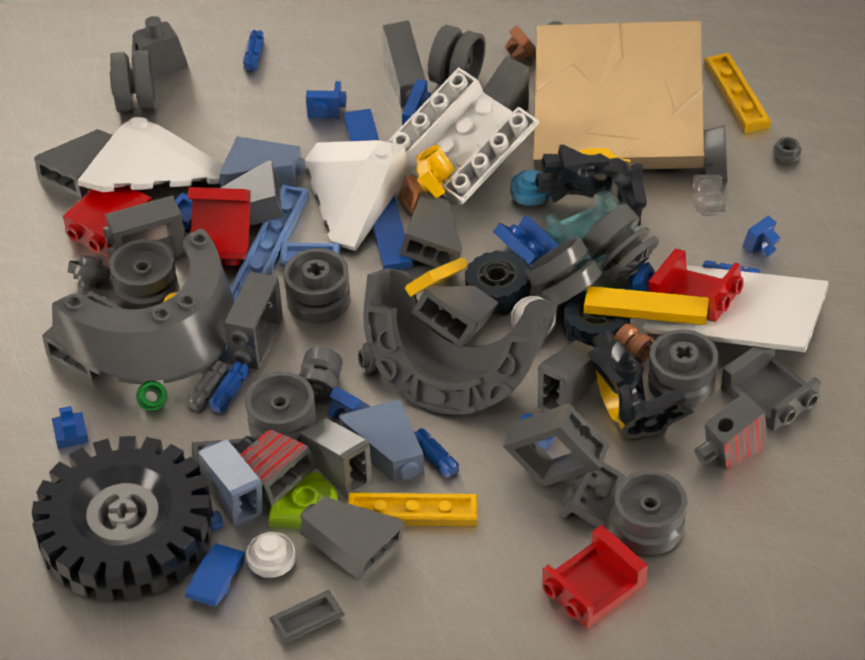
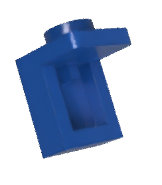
M335 81L334 91H306L307 118L340 119L341 108H346L347 93L342 91L341 81Z

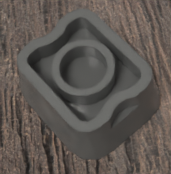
M725 125L704 130L706 178L728 180Z

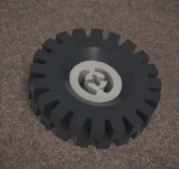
M119 436L118 450L112 451L109 439L107 438L93 442L96 454L93 457H90L84 448L81 447L69 454L71 467L59 461L49 471L52 482L42 480L36 492L38 501H33L31 515L41 558L47 570H52L53 578L61 585L66 586L70 582L72 591L84 597H88L93 588H95L97 600L114 602L117 589H123L125 601L142 599L141 585L147 584L152 594L155 595L168 589L167 575L180 582L191 573L189 561L195 564L200 563L206 554L205 543H211L214 531L211 518L213 517V509L205 475H201L200 466L191 456L185 459L182 449L170 444L163 451L162 441L146 437L141 448L138 449L136 436ZM138 512L145 515V518L141 523L139 521ZM108 518L110 521L111 529H108L103 526Z

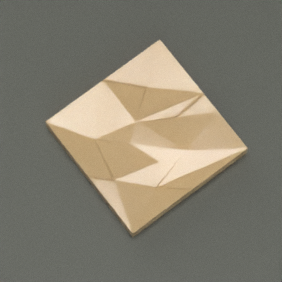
M701 21L537 25L535 118L540 123L534 129V169L541 172L543 154H557L561 144L577 151L588 148H608L619 158L635 159L638 164L643 165V169L704 168Z

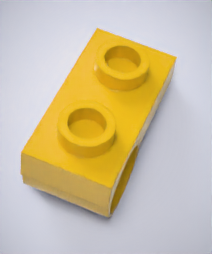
M433 145L416 155L417 167L415 170L419 175L417 181L426 193L430 191L436 199L445 193L443 181L454 172L455 167L439 145Z

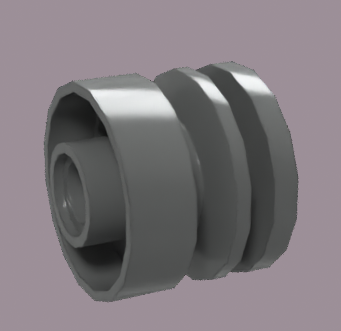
M623 204L602 216L582 239L588 249L587 253L592 259H596L604 254L607 255L600 266L602 271H607L615 266L608 274V278L612 282H616L636 271L638 265L645 263L660 243L656 236H651L643 241L650 233L648 227L633 232L639 217L628 204Z

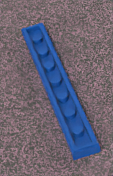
M371 108L344 112V121L350 141L379 140ZM393 196L372 228L383 269L413 268L412 259L399 255L405 232L396 199Z

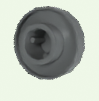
M80 255L79 261L72 260L68 263L67 272L74 274L73 279L79 280L78 285L82 287L96 288V283H102L103 279H110L111 275L109 266L102 265V258Z

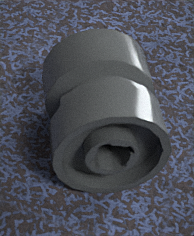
M321 346L311 347L305 352L299 376H302L311 384L315 405H324L332 401V398L329 396L334 387L338 385V379L343 366V360L336 351Z

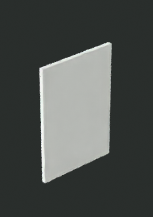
M687 265V270L722 279L729 271L726 269ZM741 271V277L744 278L743 289L739 295L733 298L729 309L723 312L716 322L706 320V325L646 319L643 333L662 335L668 331L685 329L699 332L707 336L711 341L805 353L823 301L825 300L829 281Z

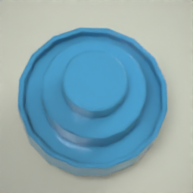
M525 170L514 175L510 184L512 198L518 203L528 206H535L546 202L551 196L550 192H537L535 185L536 174L543 172Z

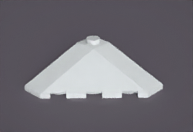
M134 117L117 129L78 179V186L101 192H112L114 187L130 185L131 190L152 189L153 184H163L165 182H169L170 187L191 186L192 181H202L204 179L207 180L208 184H219V173L223 164L160 125L147 122V119L142 117Z
M380 140L316 143L305 158V170L307 173L310 172L312 179L309 181L315 198H319L321 205L318 207L324 224H328L330 230L328 236L331 243H340V247L354 251L357 250L402 185L404 176H408L412 170L404 146Z

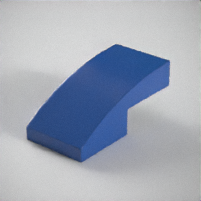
M215 543L196 570L185 592V597L216 607L229 592L231 578L245 563L246 552Z

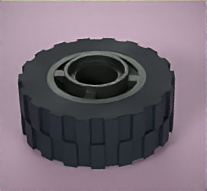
M509 251L486 252L479 257L477 256L473 262L468 264L467 270H465V286H476L499 302L492 314L508 313V311L513 310L515 304L522 298L530 296L531 283L524 273L529 266L526 265V261L521 259L519 255L512 254Z
M583 290L570 300H567L564 307L563 329L568 340L572 342L577 340L595 347L593 341L595 336L605 331H610L615 337L622 326L630 323V318L584 313L587 291Z

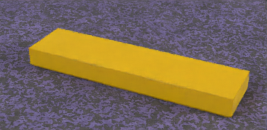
M730 53L704 58L703 65L744 134L770 128L771 120Z
M465 258L456 259L426 272L407 284L405 289L410 297L416 295L427 287L436 286L466 269L468 263Z
M588 286L584 313L706 325L709 298Z
M349 493L348 504L399 518L405 522L404 526L477 527L478 494Z

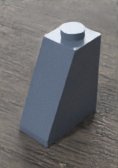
M236 136L219 173L220 185L223 187L264 162L272 160L279 179L280 188L282 184L295 186L298 176L303 175L305 170V159L301 155V146Z
M400 399L340 415V426L365 438L369 442L371 464L393 482L413 479L424 474V454Z
M225 439L218 443L212 442L198 451L200 471L205 475L208 485L233 528L262 515V482L232 444Z

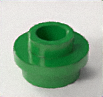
M146 381L137 389L136 401L142 409L154 412L165 405L167 391L157 381ZM154 392L157 396L156 401H148L146 393Z

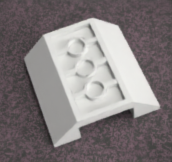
M458 67L387 142L404 146L412 169L409 175H415L416 178H419L415 170L417 167L416 155L433 145H439L455 167L454 172L443 181L445 193L439 197L449 200L450 204H464L540 122L520 107H517L512 112L485 94L479 81Z

